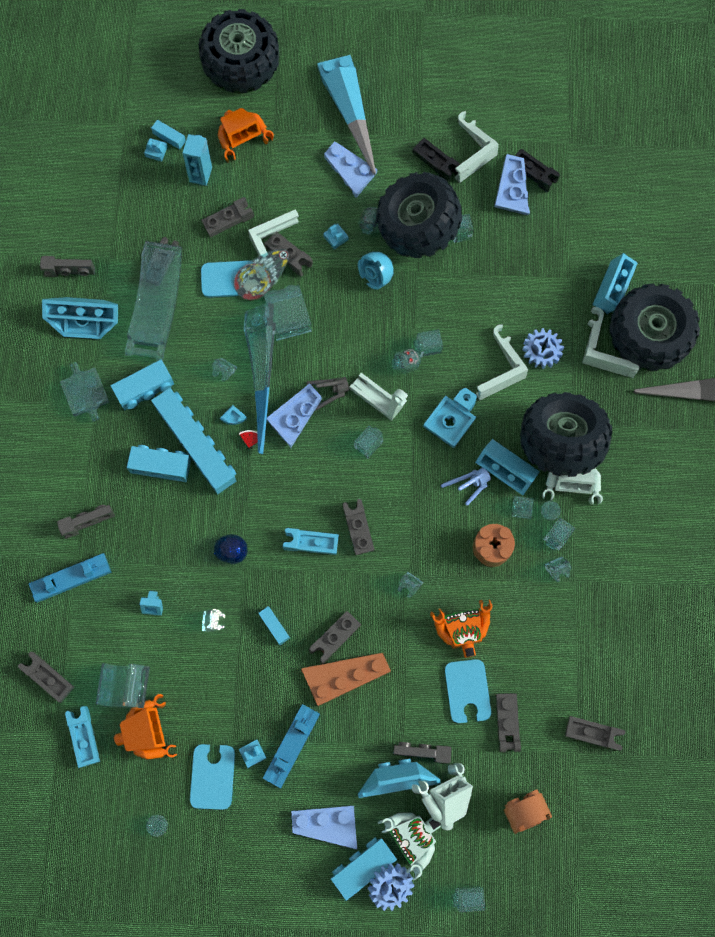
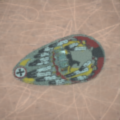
M285 249L270 251L242 266L236 272L233 280L234 289L237 294L247 300H257L263 297L283 273L288 262V251Z

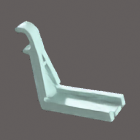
M466 111L459 114L458 123L482 149L456 167L455 170L458 172V175L455 176V179L459 183L497 156L499 145L494 139L475 126L476 120H472L471 123L463 120L465 119Z
M296 209L248 230L249 238L259 257L265 258L268 256L261 239L299 223L297 219L299 215Z
M593 307L591 312L598 315V321L590 320L588 322L592 329L582 363L634 378L639 370L638 365L629 360L595 351L604 312L599 307Z
M497 325L494 328L493 336L502 349L512 370L477 386L479 392L476 393L479 401L525 379L527 376V367L509 344L511 337L507 336V338L503 339L498 333L502 331L503 325Z
M360 373L359 379L357 378L349 388L391 421L403 408L408 396L401 389H397L391 396L362 373Z

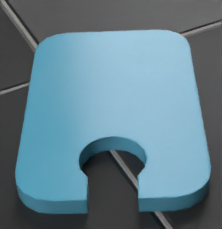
M253 262L205 263L201 268L203 295L209 298L240 296L235 289V277L243 267L251 265Z
M475 659L447 664L445 667V677L452 720L456 723H467V716L464 714V707L467 704H474L477 707V721L487 720L491 716V706L484 663Z
M198 745L193 755L190 803L194 808L227 809L232 803L235 751L231 746L220 745L221 760L216 764H212L207 759L210 745Z

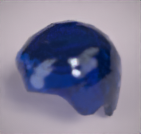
M234 534L223 535L216 540L214 546V554L217 559L229 564L240 563L248 553V546L245 540Z

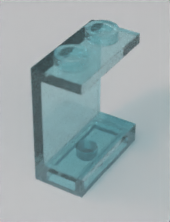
M290 285L285 289L271 290L264 294L265 304L273 324L276 341L312 332V324L299 285Z
M102 663L95 705L144 709L150 667L138 664L116 666Z

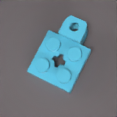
M463 388L454 400L445 396L423 427L452 448H455L476 419V416L470 413L475 405L476 394L467 388ZM445 419H454V425L447 426Z

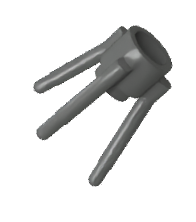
M346 377L306 382L307 385L309 383L311 385L314 384L317 388L331 386L333 393L337 392L333 397L320 403L315 411L340 397H344V392L349 391Z

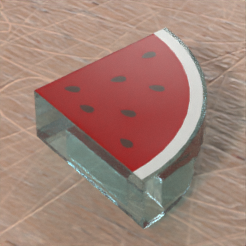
M244 430L239 432V436L249 450L258 445L257 431Z

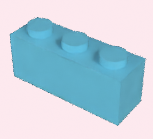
M188 134L182 154L189 182L207 186L212 170L207 140L200 135Z
M624 253L611 260L593 305L601 308L606 314L614 311L620 300L625 296L638 263Z
M159 360L110 386L121 406L126 410L136 407L143 400L152 399L155 394L161 391H166L174 385V382L163 361Z
M493 439L483 449L475 462L521 495H524L540 472Z
M138 445V447H131L127 469L132 474L187 482L191 459L187 453L182 451L172 453L164 448L153 450L149 449L148 446Z
M376 837L366 844L367 849L362 853L357 851L349 858L350 863L345 867L341 864L332 871L334 875L331 877V880L346 901L367 885L370 879L376 877L375 871L380 873L382 866L386 869L389 863L393 864L397 860L382 838L378 840Z

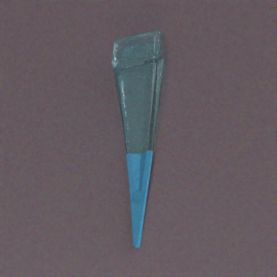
M269 302L246 311L244 317V333L255 390L258 453L263 454L276 326V323L273 322L274 304Z

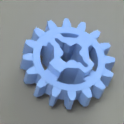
M544 328L541 329L540 333L537 330H534L533 335L529 333L523 343L525 346L522 351L526 352L524 358H530L528 363L534 362L536 368L538 365H541L542 369L546 365L551 368L553 362L557 364L559 358L563 355L561 351L564 349V346L560 345L562 339H556L558 334L551 335V330L546 333ZM545 344V347H544L545 349H544L543 353H541V351H542L541 348H542L543 345Z
M389 863L387 869L382 866L380 873L374 872L376 878L369 880L372 886H369L368 890L370 892L369 897L377 908L381 906L382 910L385 911L389 907L393 911L395 905L400 908L402 901L408 902L406 896L413 894L410 888H413L414 884L411 874L406 873V867H401L397 863L394 868Z

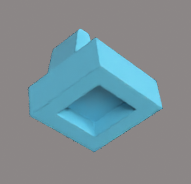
M150 138L144 152L145 157L162 162L168 148L167 143Z
M334 224L323 233V237L333 249L348 241V235L339 224Z
M149 591L147 598L141 597L140 608L142 614L162 616L163 606L161 599L157 596L158 592Z
M258 740L239 749L247 768L266 759Z

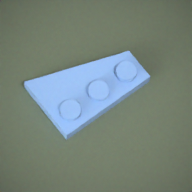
M335 141L324 153V158L335 172L341 176L346 186H349L353 195L357 198L374 177L367 162Z
M509 154L505 156L494 207L524 215L530 214L527 200L528 192L526 191L524 158Z
M309 383L268 416L266 420L291 448L321 402L322 397Z
M354 806L291 811L294 834L357 849Z

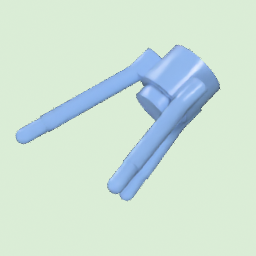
M481 468L478 471L475 469L466 475L441 484V487L444 488L470 478L471 480L458 487L460 491L471 484H474L476 487L479 486L465 502V505H469L488 486L487 482L491 480V477L486 469Z

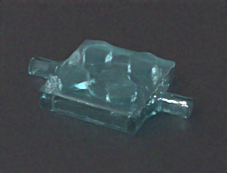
M73 362L74 366L72 363L70 364L73 375L60 381L73 416L89 412L94 422L96 421L95 418L97 420L100 419L96 409L110 403L96 368L80 371L78 363Z

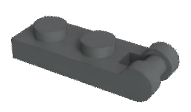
M496 694L499 752H506V750L520 752L521 742L517 694ZM505 736H512L513 742H506Z

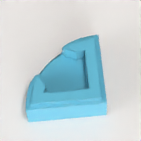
M234 405L220 417L222 422L230 425L240 424L247 419Z

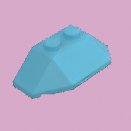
M70 297L42 299V318L64 337L101 339L118 323V304L106 300Z
M411 758L399 760V765L391 766L390 762L378 764L379 768L374 769L359 791L358 798L412 789L413 784L420 787L418 781H425L428 783V786L441 784V781L417 762L411 763Z

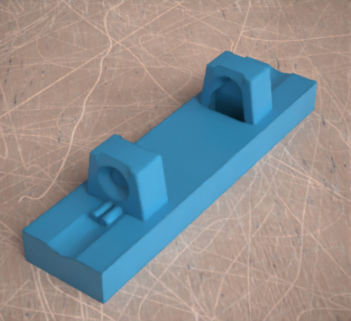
M103 553L31 582L29 586L35 602L38 603L112 572Z
M302 704L263 776L264 780L281 789L320 713Z

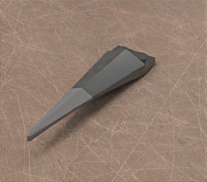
M715 378L635 389L634 393L715 402Z

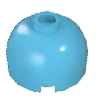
M370 252L362 256L358 261L360 276L362 279L366 278L370 282L366 284L372 289L378 290L390 282L394 271L392 261L387 255L382 252Z

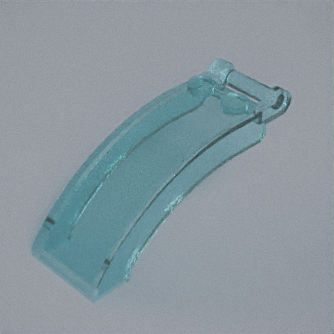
M145 241L141 254V271L137 298L127 332L128 340L125 347V355L132 356L133 354L163 361L176 307L182 247ZM134 344L158 347V349L154 351L136 348Z

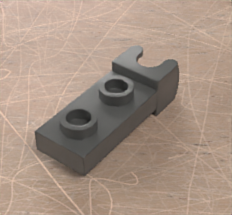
M245 197L234 201V204L201 220L210 238L242 221L244 223L254 217L252 209L247 208L248 204Z
M275 232L264 243L265 247L272 253L286 251L288 257L281 260H287L286 264L299 276H303L302 265L308 267L313 265L309 255L299 250L278 232Z
M54 256L41 257L40 270L44 271L45 277H58V274L64 276L79 274L81 276L95 275V266L92 260L55 259Z
M361 499L357 500V508L355 510H351L346 502L342 504L355 556L375 551Z
M100 505L92 512L79 513L74 519L70 516L57 521V525L61 535L68 539L78 535L79 530L113 518L115 514L110 505Z
M346 611L309 648V653L313 654L315 651L321 650L323 656L320 659V664H324L361 624Z
M33 651L29 652V656L33 661L30 666L19 664L18 668L59 703H62L74 689V686Z
M572 716L568 717L565 737L615 751L622 750V746L615 743L614 737L616 735H625L624 730Z
M398 742V746L393 747V755L434 758L436 763L449 764L451 761V747L437 745L435 749H431V745L419 744V748L410 747L411 743Z

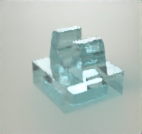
M223 358L216 359L212 364V375L214 377L218 376L221 371L223 374L221 381H226L235 373L237 367Z
M514 496L512 516L531 519L534 499Z
M562 556L544 564L547 572L550 573L555 581L560 582L559 575L562 573L566 578L570 577V570L572 569L570 562Z
M407 571L399 582L398 591L401 592L403 588H407L409 590L407 597L411 598L424 582Z
M218 609L203 611L202 631L211 632L224 629L225 625H220L218 619L224 618L225 614L219 612Z

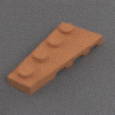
M383 653L301 668L318 706L391 672Z

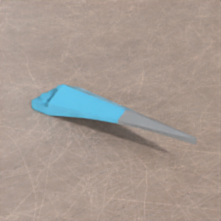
M348 55L317 63L323 84L338 107L372 174L375 176L376 170L356 68L353 65L351 56Z

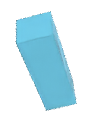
M159 120L151 127L154 135L179 150L186 142L183 134Z
M269 606L258 613L279 645L290 639Z

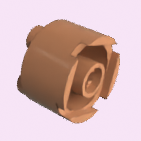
M489 524L481 528L473 542L475 557L488 567H497L505 563L515 547L514 537L510 529L499 524ZM491 542L497 545L496 549H493V545H490Z
M538 790L526 794L522 801L516 798L504 805V812L514 834L552 818L545 799Z

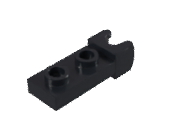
M423 138L413 148L412 153L435 170L447 182H450L451 171L458 174L455 169L460 163L454 158L448 157L426 138Z
M523 149L516 153L515 156L524 158L526 176L536 182L538 187L545 192H549L552 182L557 183L559 180V172L552 167L548 168Z

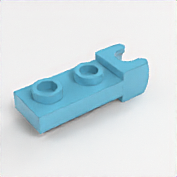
M292 528L285 529L286 536L292 537L293 540L283 543L284 550L337 554L339 534L303 531Z
M87 706L80 708L81 715L77 719L73 712H65L78 768L100 762Z

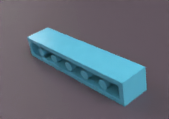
M169 388L151 400L158 413L217 495L236 482L235 470L231 465L227 466L224 460L226 458L220 450L216 451L213 445L215 443L209 435H204L202 432L204 428L198 420L196 422L193 420L192 416L194 414L190 408L182 405L183 399L177 391L174 393Z

